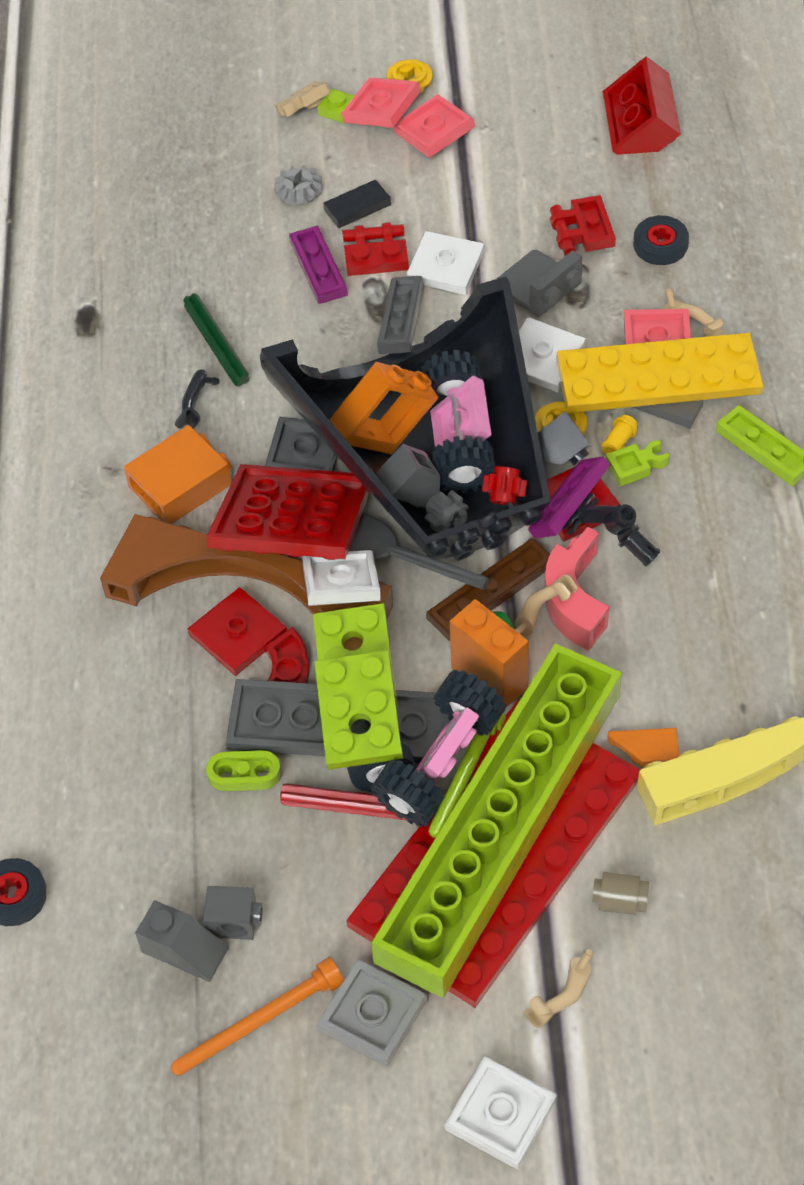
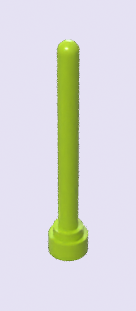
M505 713L502 714L488 735L480 736L476 733L472 738L445 794V798L429 827V833L433 838L437 837L461 798L490 735H494L496 730H501L506 718Z

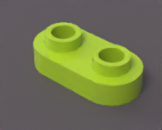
M269 751L219 752L208 760L206 773L210 785L220 791L267 790L279 782L281 768L278 758ZM225 772L232 773L229 777H220ZM259 772H268L265 776H257Z

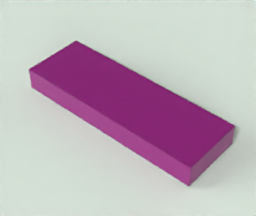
M318 225L289 233L290 243L317 303L322 304L348 296L345 282Z
M604 457L580 460L552 496L549 505L542 511L543 518L529 526L528 531L534 538L557 536L609 468L610 464Z

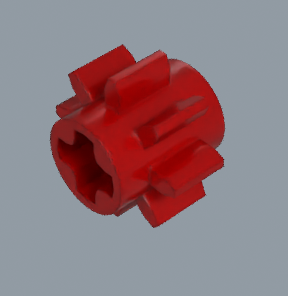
M497 466L494 467L493 474L484 475L482 492H488L490 495L489 502L507 505L512 502L514 506L516 498L525 497L527 481L521 480L519 477L520 470Z

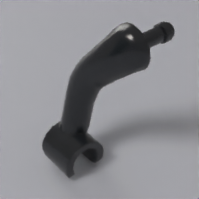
M199 369L194 373L184 393L182 413L175 421L177 428L181 429L185 424L193 429L200 421V415L194 410V406L200 390L204 387L205 383L215 386L219 384V379L207 377L204 369Z

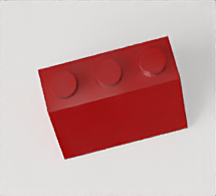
M647 56L603 90L612 152L616 155L659 152L681 135L670 74Z

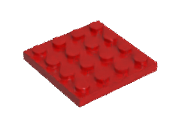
M240 464L206 536L207 548L221 549L223 551H251L257 554L274 553L286 554L292 557L310 556L322 557L327 560H346L370 492L353 473Z

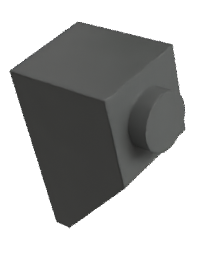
M156 900L153 901L135 932L142 953L208 982L211 981L228 951L227 945L189 914Z

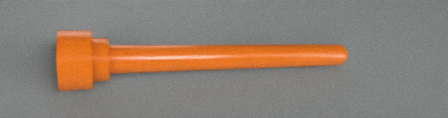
M327 957L315 965L316 969L311 972L312 977L173 1061L171 1064L173 1074L183 1075L319 990L324 993L327 990L333 992L340 988L344 979L334 961Z

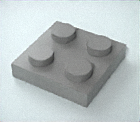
M357 959L317 1023L318 1030L388 1067L425 1005L427 994Z

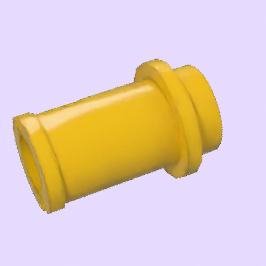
M621 415L613 421V429L601 444L602 451L608 454L624 448L629 439L635 437L638 433L637 421L629 415Z

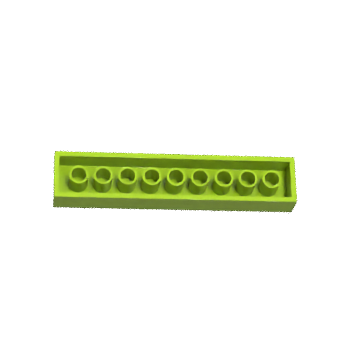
M554 644L372 941L374 964L444 999L620 697L622 672L561 645Z

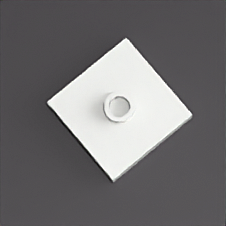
M426 231L406 273V277L422 276L424 286L466 295L485 252V244Z
M527 317L519 330L528 382L558 393L562 386L556 361L557 351L585 348L586 338Z
M350 551L347 554L346 560H327L322 557L302 556L308 606L380 601V587L373 551Z
M484 1056L445 1123V1130L518 1170L555 1104L557 1094Z

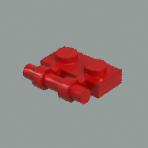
M601 195L573 199L568 210H562L560 205H553L550 208V223L552 228L557 231L556 241L565 256L572 251L576 252L575 245L581 243L585 252L615 247L616 237ZM576 224L577 229L569 230L568 226Z
M391 222L382 223V226L364 228L363 225L354 226V229L342 230L343 243L356 241V244L344 245L347 276L406 271L409 269L406 240H393L394 237L405 236L403 224L391 225ZM383 239L382 242L365 243V240Z

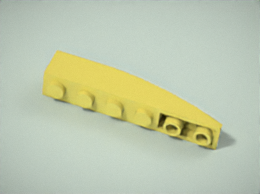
M791 717L780 725L767 729L757 728L746 736L733 740L723 739L716 742L712 747L699 751L689 750L679 755L678 758L665 762L655 761L639 770L637 789L654 826L725 803L759 788L798 765L804 760V717Z

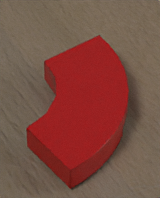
M291 627L265 646L266 653L272 661V671L267 681L307 684L309 662L306 647L298 632Z

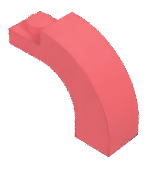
M589 527L579 537L575 536L570 541L567 549L556 544L548 558L545 571V587L551 585L565 574L570 575L578 586V590L572 593L567 600L561 601L556 596L546 601L545 604L548 614L557 629L569 640L588 651L608 627L609 606L586 594L577 583L579 576L598 554L599 532Z

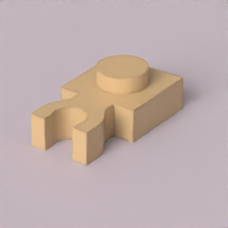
M314 81L291 94L290 98L279 102L275 107L280 116L285 115V117H289L302 107L311 109L318 106L322 98L330 94L324 82Z

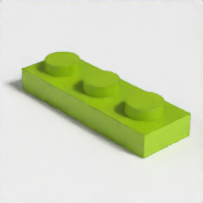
M737 405L717 422L716 432L792 487L804 477V450L742 406Z

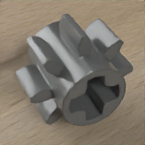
M453 490L447 496L439 492L428 500L426 504L427 515L424 519L430 523V527L439 533L445 528L449 529L454 521H458L459 525L465 524L468 506L462 502L463 498Z

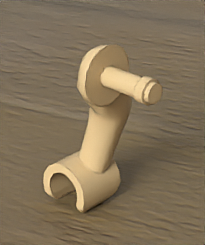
M666 289L665 294L668 303L664 305L663 309H689V318L706 326L703 329L705 337L726 335L720 329L723 326L721 318L715 320L698 306L674 301L673 290Z
M565 574L551 585L531 594L515 620V631L525 636L531 635L536 625L539 609L546 601L556 596L561 601H565L572 593L578 590V586L572 577Z
M591 949L585 950L582 957L571 959L565 989L559 995L546 1002L540 996L531 998L529 1001L530 1008L525 1009L523 1014L534 1027H542L554 1014L578 1001L593 970L589 962L594 955Z

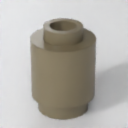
M603 872L602 879L595 878L592 902H599V911L636 915V911L646 913L649 881L640 880V876Z

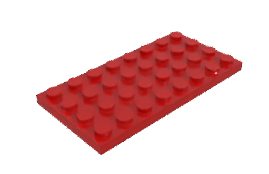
M519 700L514 703L505 715L506 718L501 730H496L494 735H490L465 789L518 705ZM592 743L448 991L472 1007H477L638 783L639 768ZM434 817L427 826L422 825V827L417 828L346 920L348 928L368 941L372 942L434 842L435 838L429 833V827Z

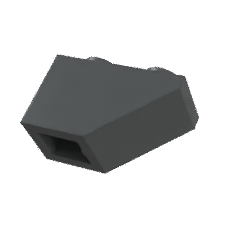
M402 444L376 472L382 483L397 500L408 502L416 508H426L428 500L440 492V475L427 454L422 450Z

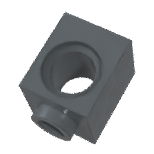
M207 886L203 915L204 928L220 939L253 940L255 926H261L263 917V904L256 901L254 888Z

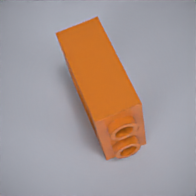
M375 362L330 418V422L351 446L392 454L435 403L438 396L431 386V380L424 373L405 370L397 365L390 366ZM390 390L402 393L381 420L368 418Z

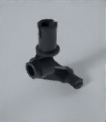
M591 493L586 496L562 528L564 531L570 526L565 533L573 535L580 524L604 523L605 528L610 533L617 535L619 540L618 546H625L645 567L661 551L638 531L640 527L635 525L636 512L630 505L595 506L598 504V498L596 497L590 502L595 496Z

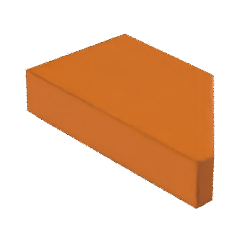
M676 728L608 731V743L613 747L615 745L631 756L633 762L642 768L649 763L655 761L665 762L678 758L680 755Z

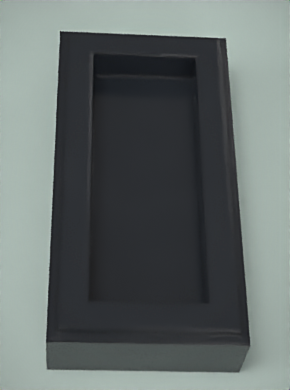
M375 179L323 202V208L335 225L341 228L390 206L391 197Z

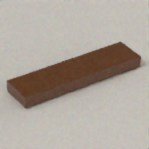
M533 538L529 539L479 574L489 578L485 590L465 584L426 612V619L450 641V620L474 599L492 611L544 574L550 553Z

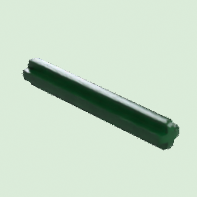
M192 293L190 296H185L183 299L185 309L232 383L239 387L242 384H247L249 372L199 295Z

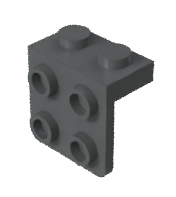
M532 250L496 279L507 276L513 300L537 317H540L581 284L582 256L572 251L557 263L541 251Z

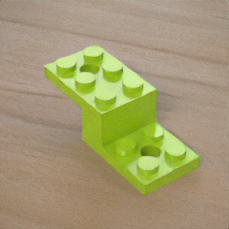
M384 603L313 614L318 661L314 662L328 770L403 759L396 708L398 707ZM351 637H357L363 641L362 646L354 651L347 650L343 646L345 641ZM365 719L371 723L370 729L364 734L353 733L350 728L356 720Z

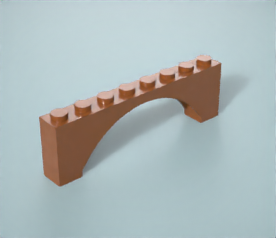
M134 514L100 577L106 598L136 607L141 599L173 584L207 576L228 575L252 578L274 585L300 601L312 614L384 603L386 618L388 619L393 608L392 586L386 585L378 580L380 601L308 606L303 561L290 558L285 554H257L251 551H223L221 549L207 548V534L194 531L184 525L176 526L162 522L155 517H144ZM351 637L345 641L343 647L354 651L362 646L363 641L360 638Z

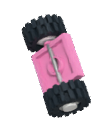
M453 350L451 355H448V351L442 352V357L435 354L431 356L432 361L427 359L424 362V366L421 367V372L429 377L432 382L431 386L438 396V399L433 404L435 407L430 410L435 451L432 452V464L440 475L442 490L447 491L450 488V491L453 490L456 493L458 490H462V493H468V489L472 488L473 491H478L479 485L483 486L484 475L493 474L495 467L493 448L485 440L491 436L480 362L477 361V357L474 355L470 357V353L465 351L462 355H460L459 350Z
M456 669L449 673L433 699H435V705L441 707L439 709L440 712L448 715L447 719L450 722L444 726L416 769L410 764L406 766L403 761L398 760L396 762L395 760H390L371 786L372 794L378 797L377 800L380 804L387 806L386 809L388 811H394L398 818H405L412 825L415 823L417 826L422 827V825L427 826L445 798V795L441 793V788L434 785L440 777L445 778L457 761L453 758L460 748L464 749L476 733L480 736L488 735L506 710V703L503 702V697L496 695L497 690L494 687L489 688L487 686L488 682L483 679L479 681L477 675L472 673L468 676L464 670L459 672Z

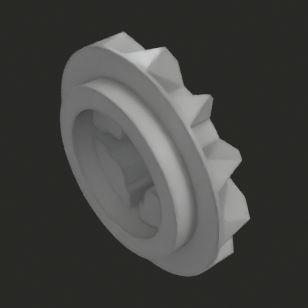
M305 165L300 169L292 166L290 171L281 170L280 176L275 178V193L281 200L287 203L303 204L310 202L322 191L321 176L317 175L315 169L307 170ZM298 181H303L300 182L298 186H296V189H294L293 184H296Z

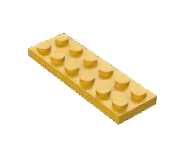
M750 332L557 351L556 355L567 413L762 394L764 388Z

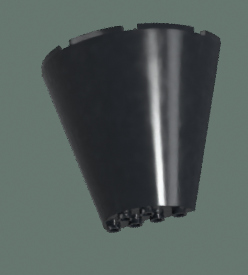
M507 276L476 285L471 296L461 307V318L456 322L453 319L445 321L435 330L424 336V342L412 345L411 352L392 353L362 364L320 373L318 368L309 367L304 364L298 365V349L293 339L261 348L260 363L269 382L429 557H454L456 561L468 558L478 549L484 547L486 550L495 549L504 543L503 538L524 526L540 521L543 518L542 511L551 502L511 286ZM453 350H459L460 355L464 351L468 352L470 357L474 355L477 357V361L480 362L491 436L485 440L493 448L495 467H510L520 470L519 477L521 480L527 481L525 497L516 498L514 506L512 502L507 505L489 502L490 495L488 492H482L483 486L479 485L478 491H473L471 488L468 489V493H462V490H458L457 494L463 498L462 502L468 506L466 510V523L459 525L458 521H454L449 529L445 528L442 532L437 533L430 527V523L424 519L427 515L426 508H416L408 502L397 500L376 473L402 444L424 451L432 462V452L435 451L430 410L435 406L432 405L392 454L351 446L330 422V418L375 362L390 366L397 365L405 370L421 372L424 362L427 359L432 361L431 356L437 354L439 357H442V352L448 351V355H451ZM390 390L368 418L381 420L402 393ZM440 486V492L444 493L447 496L450 492V488L447 491H444L441 489Z

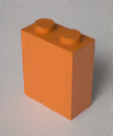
M189 425L123 466L128 487L162 522L173 524L229 487L232 483L230 475L232 466L228 458L222 452L217 453L211 447L207 437L203 433L198 434Z
M474 599L450 620L451 669H457L459 672L464 670L468 676L472 673L477 675L479 681L483 679L488 682L487 686L489 688L494 687L497 690L496 695L503 697V702L506 703L507 708L528 688L529 641Z

